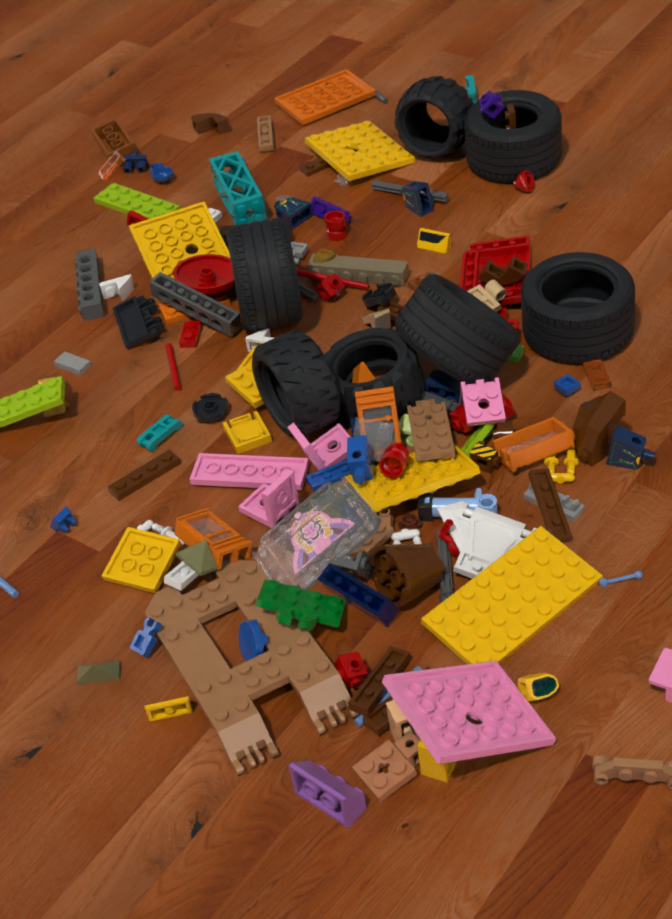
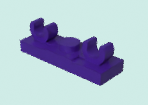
M313 196L311 202L313 214L324 218L328 212L341 211L345 214L346 224L351 222L352 215H349V211Z

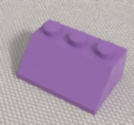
M310 760L291 762L289 765L295 794L347 828L367 809L364 793L359 788H353L346 784L340 776L335 777L329 773L324 766L317 765Z

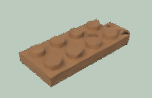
M434 399L415 401V407L408 405L407 411L416 461L455 457L445 401H442L441 404H435Z

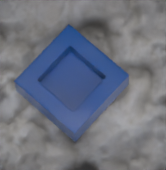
M567 374L554 382V388L563 395L568 396L580 389V382Z

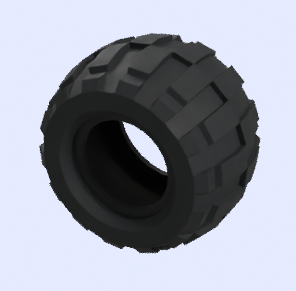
M432 76L415 82L403 93L395 111V129L398 130V137L401 142H404L408 147L407 149L411 152H415L424 158L433 157L435 159L445 157L458 150L465 143V115L474 105L472 98H469L467 94L468 91L463 86L458 85L455 80L451 78L444 79L443 76ZM427 103L440 109L447 118L449 125L436 123L428 114Z

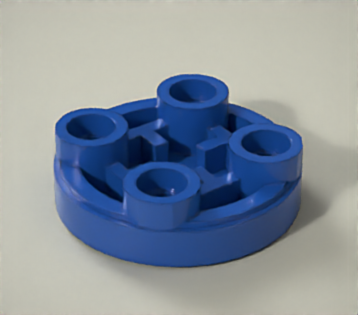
M257 619L246 620L240 624L238 633L239 647L244 660L248 661L263 654L264 646H267L268 640L266 634L261 633Z

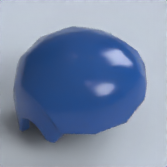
M156 163L150 167L151 177L156 182L165 183L173 177L174 172L170 166L165 168L163 163Z

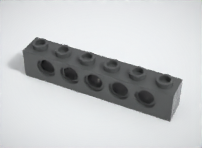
M96 249L77 252V258L74 259L77 275L76 287L79 314H83L85 321L104 317L102 292L99 285L101 283L100 268Z
M161 272L149 282L153 297L230 337L242 327L239 312Z

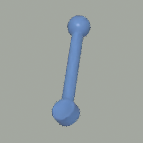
M636 571L635 574L607 580L602 578L599 581L600 587H606L610 583L623 580L641 579L643 573Z

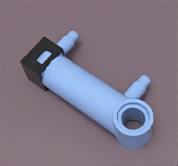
M481 488L476 489L474 498L434 497L433 492L419 495L418 516L421 521L433 522L434 517L441 518L437 508L460 501L468 503L467 508L475 510L477 506L498 514L497 499L492 494L482 495Z

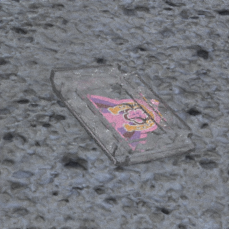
M345 476L340 477L342 480L336 483H324L262 536L259 541L261 545L256 553L253 551L252 556L270 580H276L285 585H296L301 589L308 590L336 567L334 565L336 556L344 558V555L349 556L378 531L381 519Z

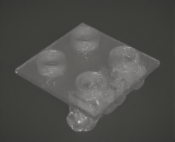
M356 417L353 437L367 435L375 461H380L386 447L391 444L394 423Z

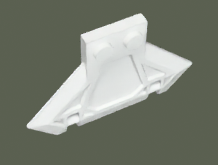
M463 501L437 508L444 523L447 519H451L454 522L449 533L460 555L454 565L453 572L472 579L537 529L534 527L532 531L524 529L526 526L524 523L477 506L475 510L467 508L468 503Z

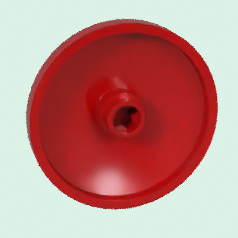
M203 254L192 256L178 263L173 271L175 280L202 294L220 293L235 286L231 259L222 255Z

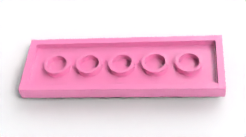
M199 453L189 480L191 485L259 488L263 483L270 486L288 469L294 472L297 490H302L310 463L309 458Z

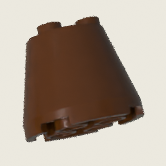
M431 543L386 544L376 547L371 556V566H375L377 580H374L375 587L382 600L387 605L392 604L396 608L408 604L437 585L441 580L442 572L445 570L443 561L438 558Z

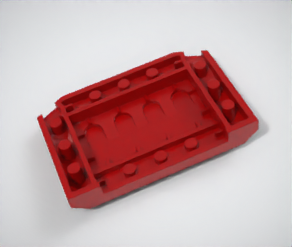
M529 235L472 243L470 250L465 251L462 255L460 287L468 291L481 285L485 289L487 283L478 278L487 261L490 260L504 268L510 259L515 256L528 264L525 275L514 283L501 285L507 291V294L501 301L497 302L501 306L521 303V286L525 276L531 271V243Z

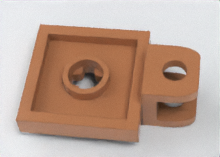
M413 733L404 735L394 745L388 739L352 766V769L377 800L382 802L417 775L415 768L420 765L419 756L413 757L418 754L417 746L420 741ZM388 767V773L381 772L379 774L381 768Z

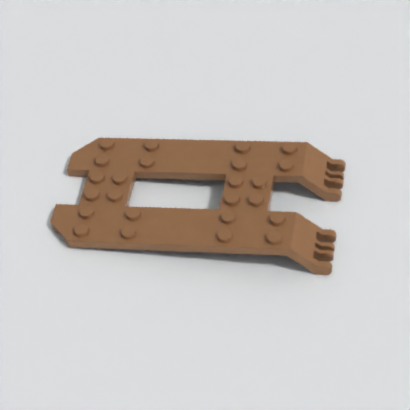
M228 559L222 562L220 570L213 571L217 578L216 580L183 595L172 586L159 590L155 593L144 612L146 618L150 617L154 619V622L157 621L162 624L161 629L156 635L216 731L237 775L245 771L242 763L239 762V759L246 757L250 768L256 767L251 753H254L260 764L265 762L262 752L259 751L264 747L267 748L270 757L274 758L279 755L258 710L252 700L290 683L299 695L310 721L319 735L326 732L324 724L320 721L325 717L332 728L338 726L332 715L333 713L340 724L346 722L344 714L340 711L345 707L351 718L359 716L358 712L348 708V702L351 697L339 672L306 629H299L297 627L299 620L292 619L290 626L283 622L278 624L276 611L255 606L264 579L270 580L256 561L237 560L235 563H232ZM237 607L246 620L257 619L261 633H265L268 643L265 646L267 652L230 669L201 624Z

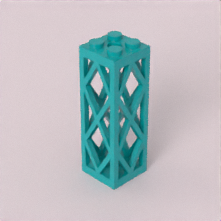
M236 151L210 158L209 162L214 186L234 225L239 224L240 226V224L244 223L251 224L250 222L267 220L263 196L239 152ZM225 167H230L228 172L223 171ZM237 187L243 191L240 194L233 191V188ZM252 209L251 213L246 214L248 210Z

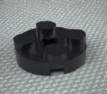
M384 283L376 286L377 290L372 291V289L367 291L362 296L366 308H371L377 304L380 306L389 302L388 299L397 294L392 283Z
M204 394L200 396L201 400L193 402L192 410L198 423L221 422L226 419L229 404L227 398L221 397V394Z

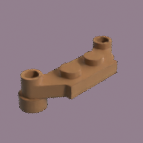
M386 507L378 512L377 521L352 544H340L338 557L344 558V555L356 558L359 550L371 556L376 547L383 545L394 533V520L390 509Z
M604 755L593 757L592 769L594 770V782L596 784L605 785L611 778H619L624 781L632 779L644 780L650 783L663 781L672 790V761L664 764L660 760L614 757V760H611L610 757Z

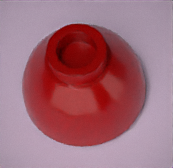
M524 170L514 180V187L523 192L533 191L535 186L533 175L529 171Z

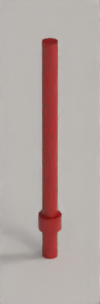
M296 268L298 276L317 280L326 276V274ZM341 278L345 286L364 290L369 288L368 283Z

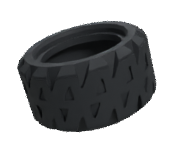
M379 327L354 332L337 341L324 354L338 384L341 397V408L338 418L344 422L358 417L354 391L393 386L397 417L406 413L408 405L413 407L415 401L419 400L420 394L423 392L425 381L417 352L394 329H382ZM361 362L365 363L370 372L390 370L375 380L364 383H352L353 369ZM391 405L362 410L363 417L383 414L392 416Z
M291 330L258 345L254 349L252 370L258 391L269 414L283 432L294 438L288 429V426L294 423L300 432L306 436L337 421L341 408L338 384L328 360L313 339L299 330Z

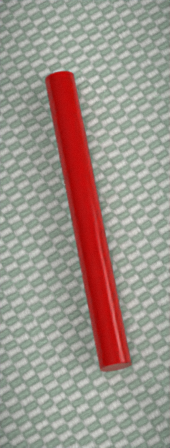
M167 343L165 347L174 390L179 391L181 385L171 343Z

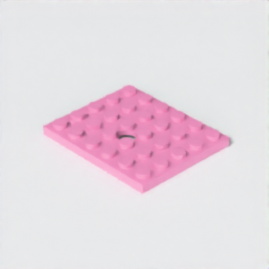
M497 661L388 674L383 677V685L438 764L554 745L556 740L554 734ZM469 715L474 720H481L482 724H473L467 720L466 716Z

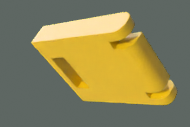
M257 411L253 412L254 420H252L250 413L229 420L231 428H229L227 422L222 423L237 454L272 442L271 434Z

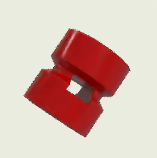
M341 211L328 212L324 216L327 238L331 241L345 239L347 237L345 214Z
M392 443L386 447L379 462V469L384 476L396 478L403 473L410 457L407 447L400 443Z

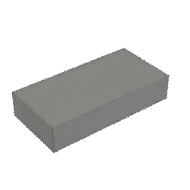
M63 352L54 360L55 367L79 376L92 366L89 360L68 352Z

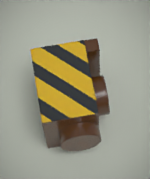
M481 441L469 452L470 459L479 466L481 471L491 474L501 464L502 458L498 456V450L483 445Z

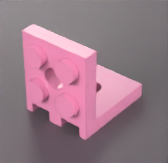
M499 377L495 378V381L484 382V379L476 380L475 384L465 385V381L461 382L459 404H464L467 426L505 422L506 417ZM484 402L489 405L486 409H482L479 406H483Z
M294 423L288 426L298 444L318 470L340 463L347 458V438L350 436L340 423L311 444Z
M287 469L270 486L263 483L238 506L239 512L272 529L277 527L276 522L280 518L286 520L290 516L289 509L300 507L294 472Z

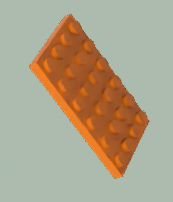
M345 69L274 99L279 107L299 123L307 125L324 116L334 114L336 111L346 109L348 106L370 99L375 96L376 90Z

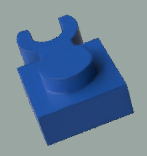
M147 617L144 621V629H138L129 648L148 658L158 639L154 635L161 629L162 624L157 621L154 622V619Z

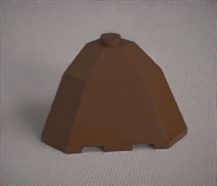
M610 391L605 395L598 396L580 405L572 430L575 434V451L577 457L582 462L592 467L608 456L609 426L625 416V399Z

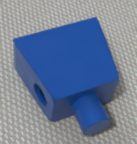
M367 435L347 438V465L353 481L357 484H363L366 480H372L374 476L375 458Z

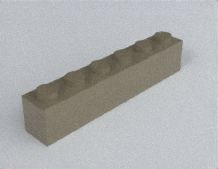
M313 253L307 263L308 271L329 274L330 276L336 273L340 278L368 284L381 285L392 283L393 286L404 287L409 277L408 261Z

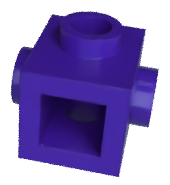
M489 90L480 98V110L485 115L494 119L504 108L501 100L502 97L498 93H493Z

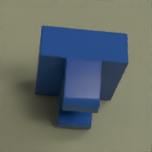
M66 506L53 518L50 527L54 531L59 530L67 533L69 528L65 523L70 524L72 527L76 523V520L71 515L72 511Z

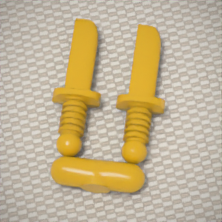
M570 447L567 450V458L564 459L567 473H555V466L559 464L558 458H555L556 454L544 459V464L549 468L553 482L562 484L575 480V466L579 463V460L575 458V448L572 449Z

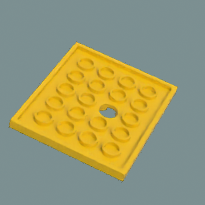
M371 121L351 124L348 127H340L336 130L313 134L305 138V143L348 181L415 163L413 155Z
M205 202L129 225V230L152 279L159 272L174 279L173 271L176 265L192 256L216 254L230 258L229 250ZM193 246L198 248V251L195 254H188L186 248Z

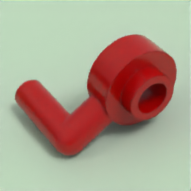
M447 519L440 529L438 537L448 544V550L452 555L459 557L460 552L452 537L448 534L454 522L451 519Z

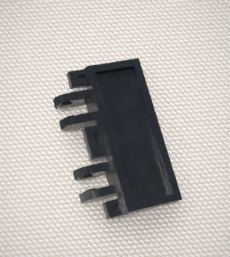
M144 295L137 298L133 296L113 307L124 345L128 350L164 331L165 327L162 323V318L159 316L152 318L151 316L158 309L155 299L152 297L145 299Z

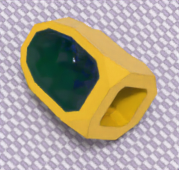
M549 673L530 674L518 679V689L527 701L547 698L555 693L559 687L558 679Z

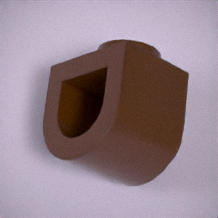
M513 421L497 423V429H493L494 440L513 433Z

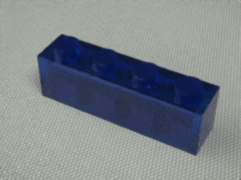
M329 563L317 578L328 591L346 600L347 603L385 627H388L399 612V609L389 598L332 563Z

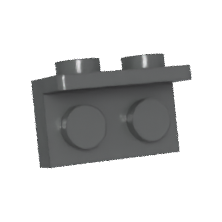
M362 550L358 551L356 559L344 555V558L336 556L334 565L344 574L369 581L370 575H373L375 571V566H371V557Z

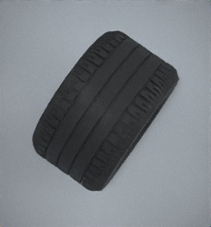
M526 90L502 91L497 93L502 97L501 100L504 108L494 119L485 115L480 110V100L467 111L464 119L466 159L472 171L483 179L495 183L514 184L517 176L522 171L527 170L536 180L551 172L560 162L562 157V115L558 105L547 96ZM513 104L515 109L516 129H505V125H508V123L505 121L504 112L507 111V105Z
M272 218L271 221L267 219L261 222H250L251 224L244 223L240 224V226L239 224L230 226L226 231L243 329L248 332H255L257 329L261 331L268 329V327L272 329L278 328V326L283 327L288 326V324L295 325L299 323L303 318L287 223L280 218Z
M565 253L542 261L525 276L521 286L522 331L526 342L543 357L563 364H590L605 360L618 353L632 338L635 327V284L631 274L617 261L595 253Z
M437 274L428 275L421 281L395 320L396 331L407 344L442 371L461 382L465 381V384H475L476 380L484 379V382H492L520 342L518 331L501 315L465 289Z

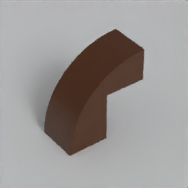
M203 113L191 116L193 129L199 135L214 129L219 135L230 132L228 118L223 115Z
M515 256L510 259L504 268L488 260L483 266L478 279L486 283L494 279L500 285L511 284L520 280L525 275L528 264Z

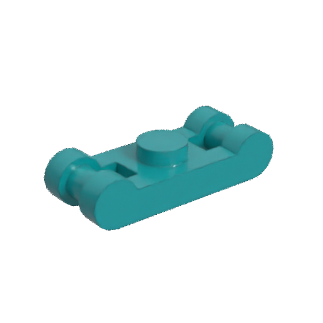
M467 75L465 76L467 94L475 104L477 99L474 77Z
M166 414L137 438V445L146 447L147 450L153 452L156 450L157 445L175 430H180L183 422Z

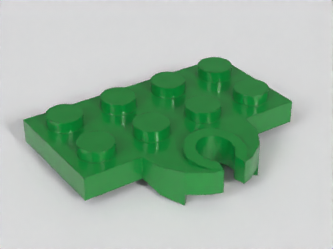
M264 579L255 606L276 611L278 624L283 622L290 626L292 619L299 620L297 627L299 629H306L309 632L315 628L317 623L339 628L346 600L337 596L320 594L314 590H304L296 585H285L276 580Z

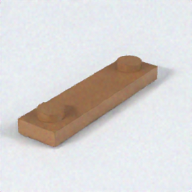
M271 115L257 117L259 152L274 150Z

